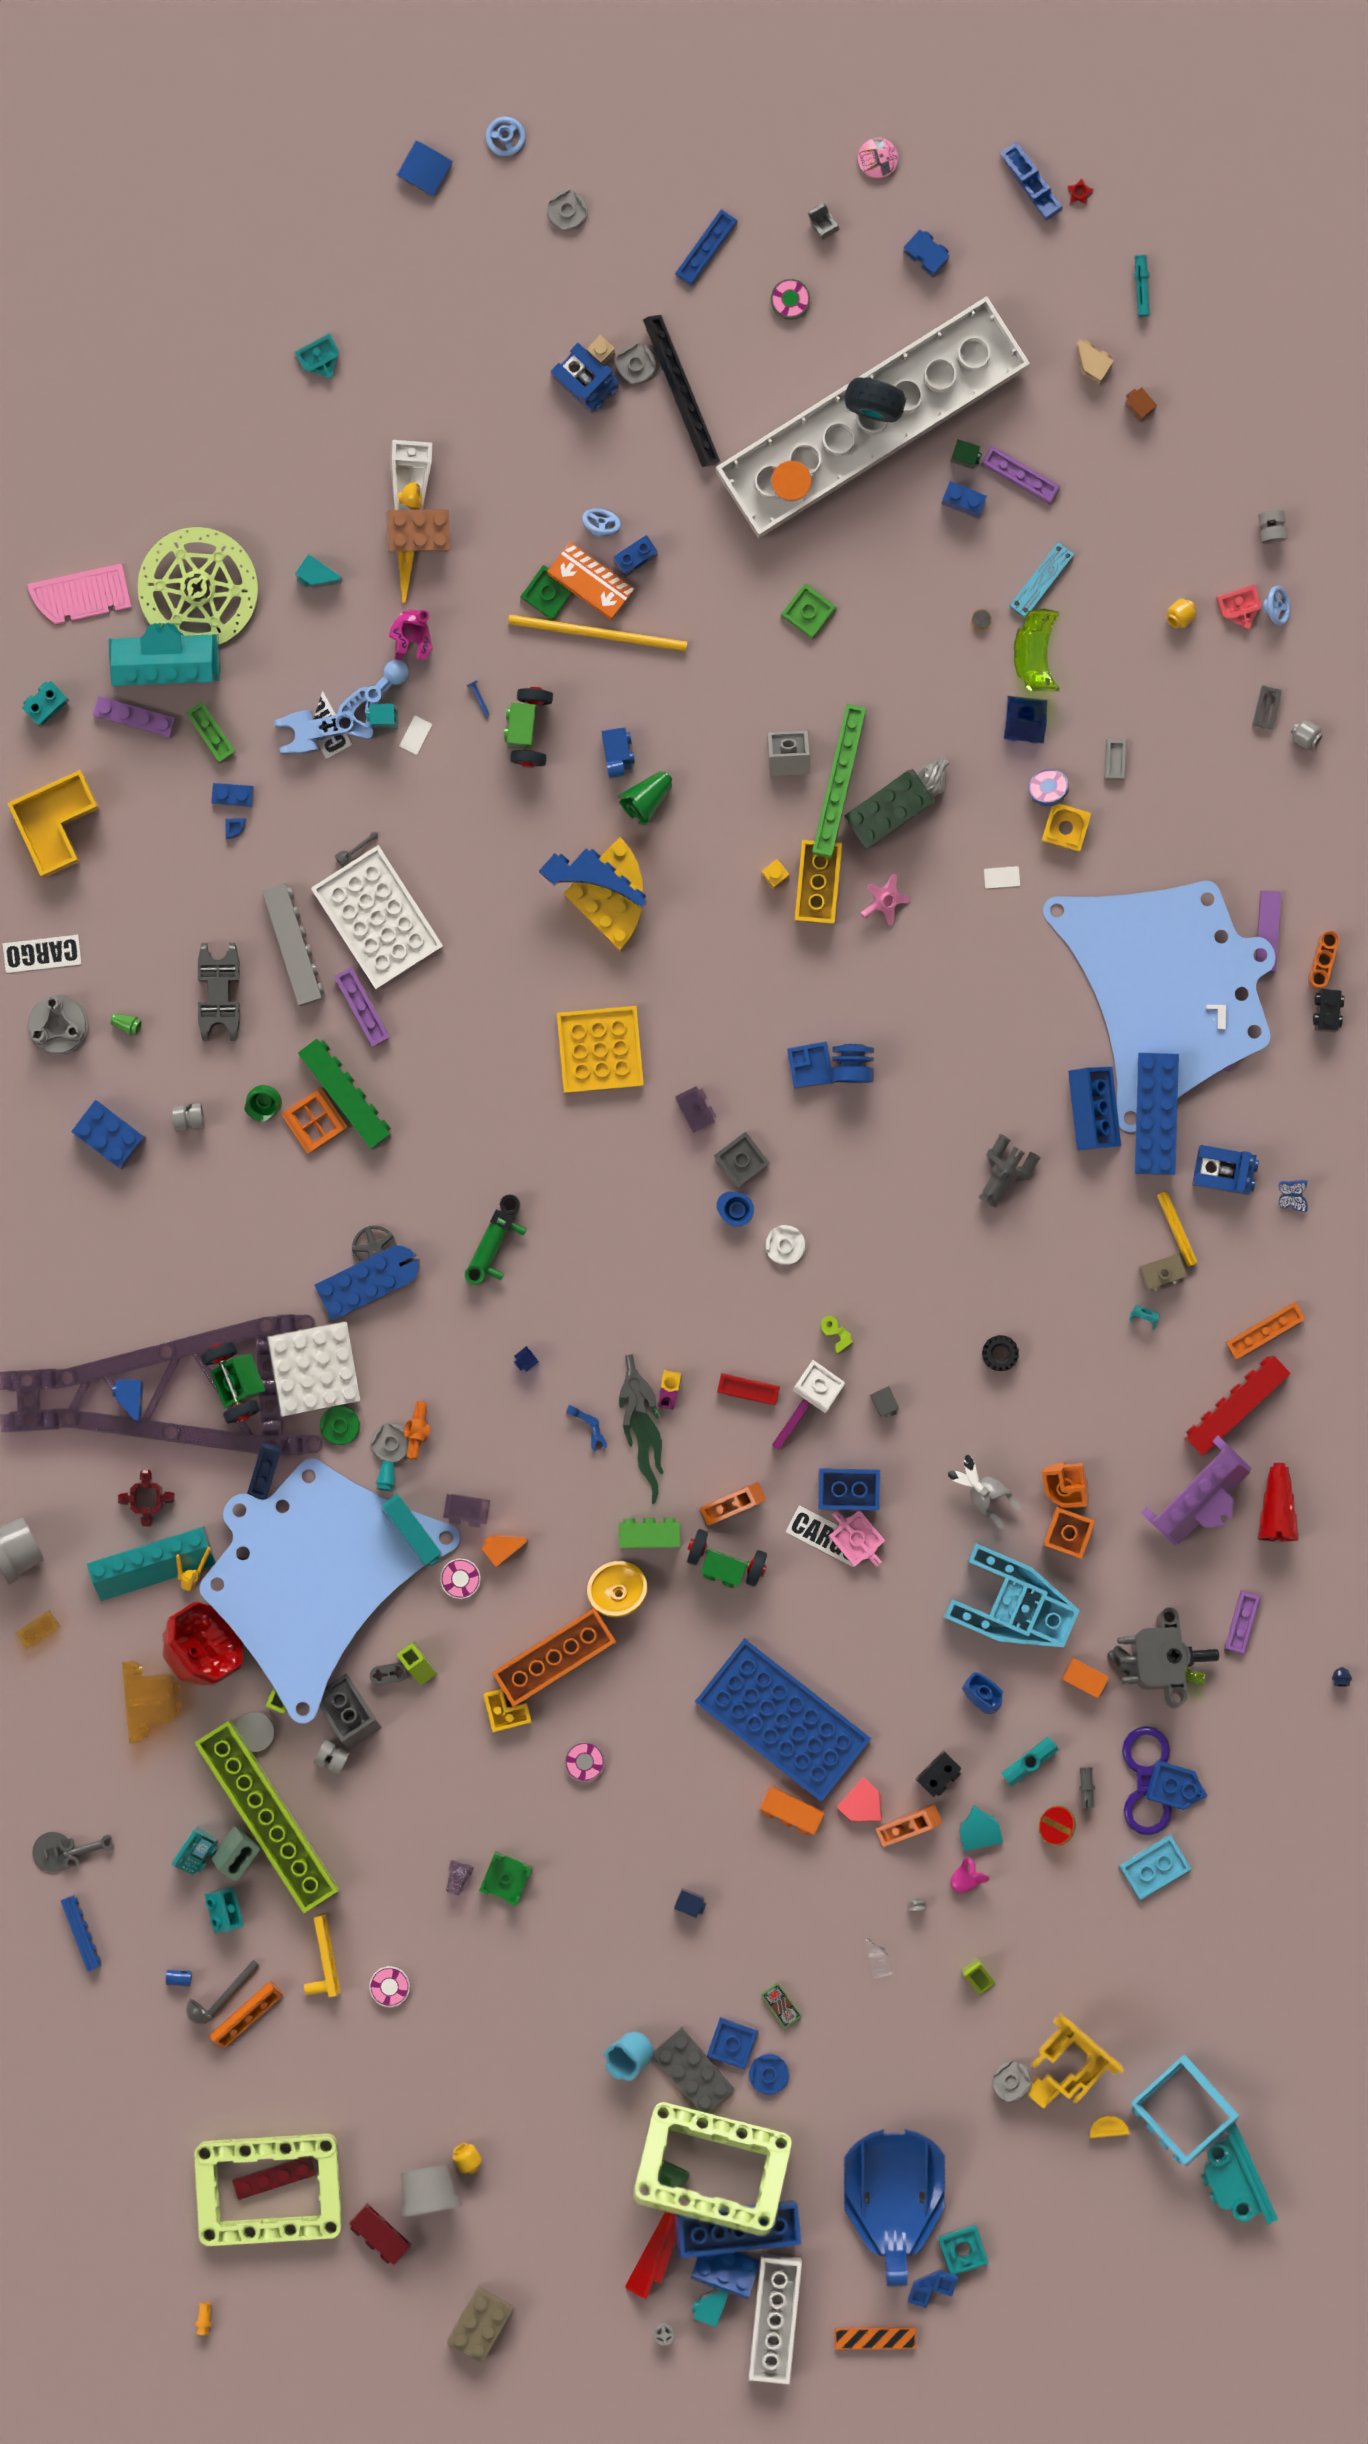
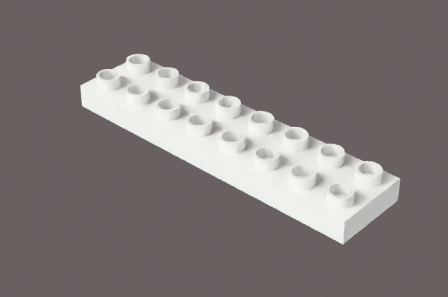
M986 296L859 376L888 383L904 392L906 398L905 408L901 418L896 422L876 421L847 409L844 398L848 383L718 465L716 473L759 539L1029 368L1030 362ZM786 461H797L804 464L811 475V487L808 493L797 501L783 500L774 493L772 488V475L775 468Z

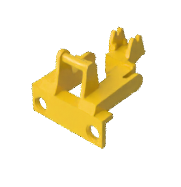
M1061 2012L1053 2020L1058 2028L1038 2049L1040 2054L1031 2066L1036 2068L1045 2057L1054 2063L1072 2042L1087 2054V2060L1075 2075L1071 2072L1061 2084L1048 2073L1042 2080L1038 2076L1034 2077L1028 2096L1043 2109L1060 2092L1068 2099L1075 2094L1072 2101L1076 2104L1107 2069L1114 2075L1118 2071L1121 2073L1124 2071L1123 2066Z

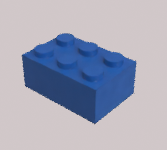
M97 1100L92 1103L71 1131L120 1169L125 1166L146 1138Z
M819 1468L818 1509L879 1510V1469Z

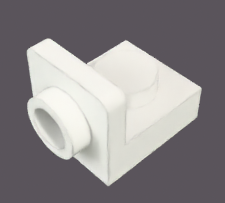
M1205 1005V1009H1218L1217 1029H1226V1005Z

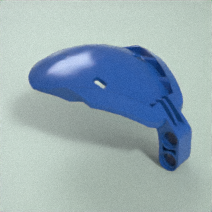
M883 2129L858 2140L844 2156V2210L868 2249L876 2255L885 2256L887 2287L907 2286L906 2256L914 2255L922 2249L945 2209V2155L931 2139L918 2132L905 2129V2133L884 2134ZM869 2192V2202L865 2203L864 2193ZM919 2192H925L924 2202L919 2201Z

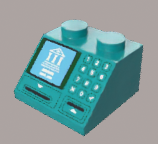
M197 1826L171 1865L191 1875H194L196 1871L200 1873L206 1865V1862H204L206 1856H212L218 1847L215 1845L218 1839Z

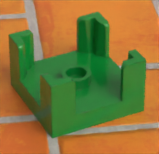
M495 1851L479 1891L487 1895L490 1893L507 1900V1903L517 1906L532 1866Z

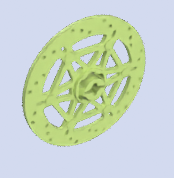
M190 527L172 532L159 540L151 548L140 568L138 597L146 619L151 625L161 623L160 628L163 623L175 624L183 635L219 634V644H222L233 638L245 627L253 614L257 602L258 581L250 557L234 539L217 530ZM201 542L214 545L216 550L213 554L187 553L184 545ZM173 551L176 559L163 579H155V572L160 562L169 552ZM226 555H229L237 565L242 578L241 585L233 583L223 563ZM191 557L208 558V561L198 569L191 560ZM183 559H186L193 571L186 573ZM215 561L216 564L213 572L209 575L205 572V569ZM179 564L183 577L169 579L170 574L176 565ZM219 567L222 568L228 583L214 580ZM195 574H201L199 578L191 579L188 585L185 584L189 577L192 578ZM202 582V592L197 591L194 593L195 588L193 585ZM148 583H154V586H149ZM180 583V590L168 588L167 584ZM216 585L229 588V592L216 593ZM186 586L189 593L188 596L185 593ZM208 590L211 591L207 598L205 597L201 601L195 602L196 598L204 597ZM154 591H162L173 613L170 620H166L159 611L154 599ZM168 592L181 595L176 609L168 596ZM227 596L226 601L217 612L213 598ZM234 596L241 597V603L234 616L226 624H222L220 616ZM187 601L191 606L181 615L180 611L183 603ZM208 602L210 603L212 609V617L207 613V611L203 607V605ZM197 606L205 618H190L188 614ZM183 621L209 623L211 631L191 633L181 630L180 625Z

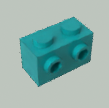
M52 681L49 683L44 682L38 688L39 692L34 697L31 695L23 702L24 706L22 709L40 728L70 701Z
M234 1887L221 1888L204 1894L214 1933L231 1931L244 1926Z

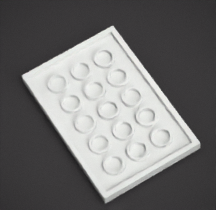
M379 845L311 888L376 990L444 947Z

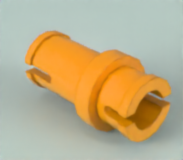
M199 2302L198 2321L195 2324L197 2326L196 2334L209 2335V2327L212 2326V2322H210L212 2303Z

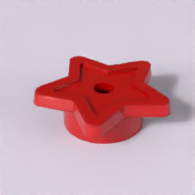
M1080 179L1075 185L1067 186L1072 194L1070 198L1071 203L1080 201L1083 204H1087V196L1093 192V189L1087 187L1083 179Z

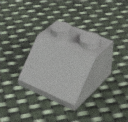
M808 731L768 732L770 776L810 774Z

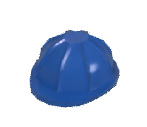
M726 1192L718 1198L717 1211L727 1224L739 1227L747 1224L752 1219L754 1205L747 1195L738 1192Z

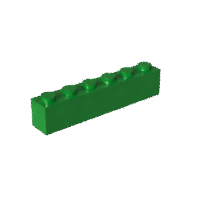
M316 1038L300 1050L298 1054L371 1149L375 1148L391 1135L388 1132L391 1129L385 1120H379L376 1116L379 1112L373 1104L368 1105L364 1099L367 1096L359 1087L356 1090L352 1084L354 1079L348 1072L343 1073L340 1069L342 1064L336 1056L333 1058L327 1052L330 1048L325 1041L322 1040L320 1042Z

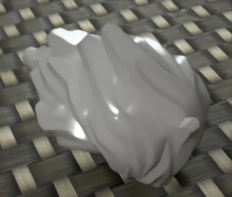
M943 757L939 761L934 760L932 764H928L916 772L932 797L938 794L941 795L945 791V769L949 762L944 760Z

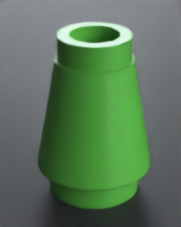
M114 1013L110 1024L132 1036L139 1033L142 1021L135 1016Z

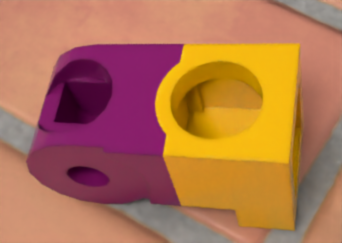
M663 1371L658 1407L674 1410L681 1378L680 1372Z

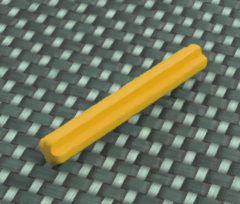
M1167 1191L1159 1193L1157 1195L1185 1263L1188 1267L1197 1264V1260Z

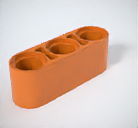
M1333 931L1325 932L1318 940L1308 977V983L1314 989L1323 988L1329 981L1339 944V937ZM1325 936L1333 938L1332 946L1324 943ZM1320 955H1325L1328 958L1327 965L1320 964ZM1316 974H1319L1323 977V983L1321 985H1318L1314 982V976Z

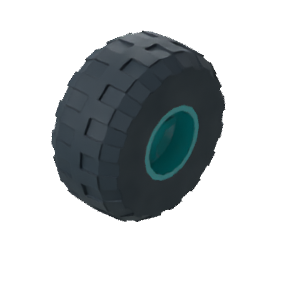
M858 377L849 383L844 402L847 409L860 416L892 423L901 418L906 398L904 392L893 385L879 380Z

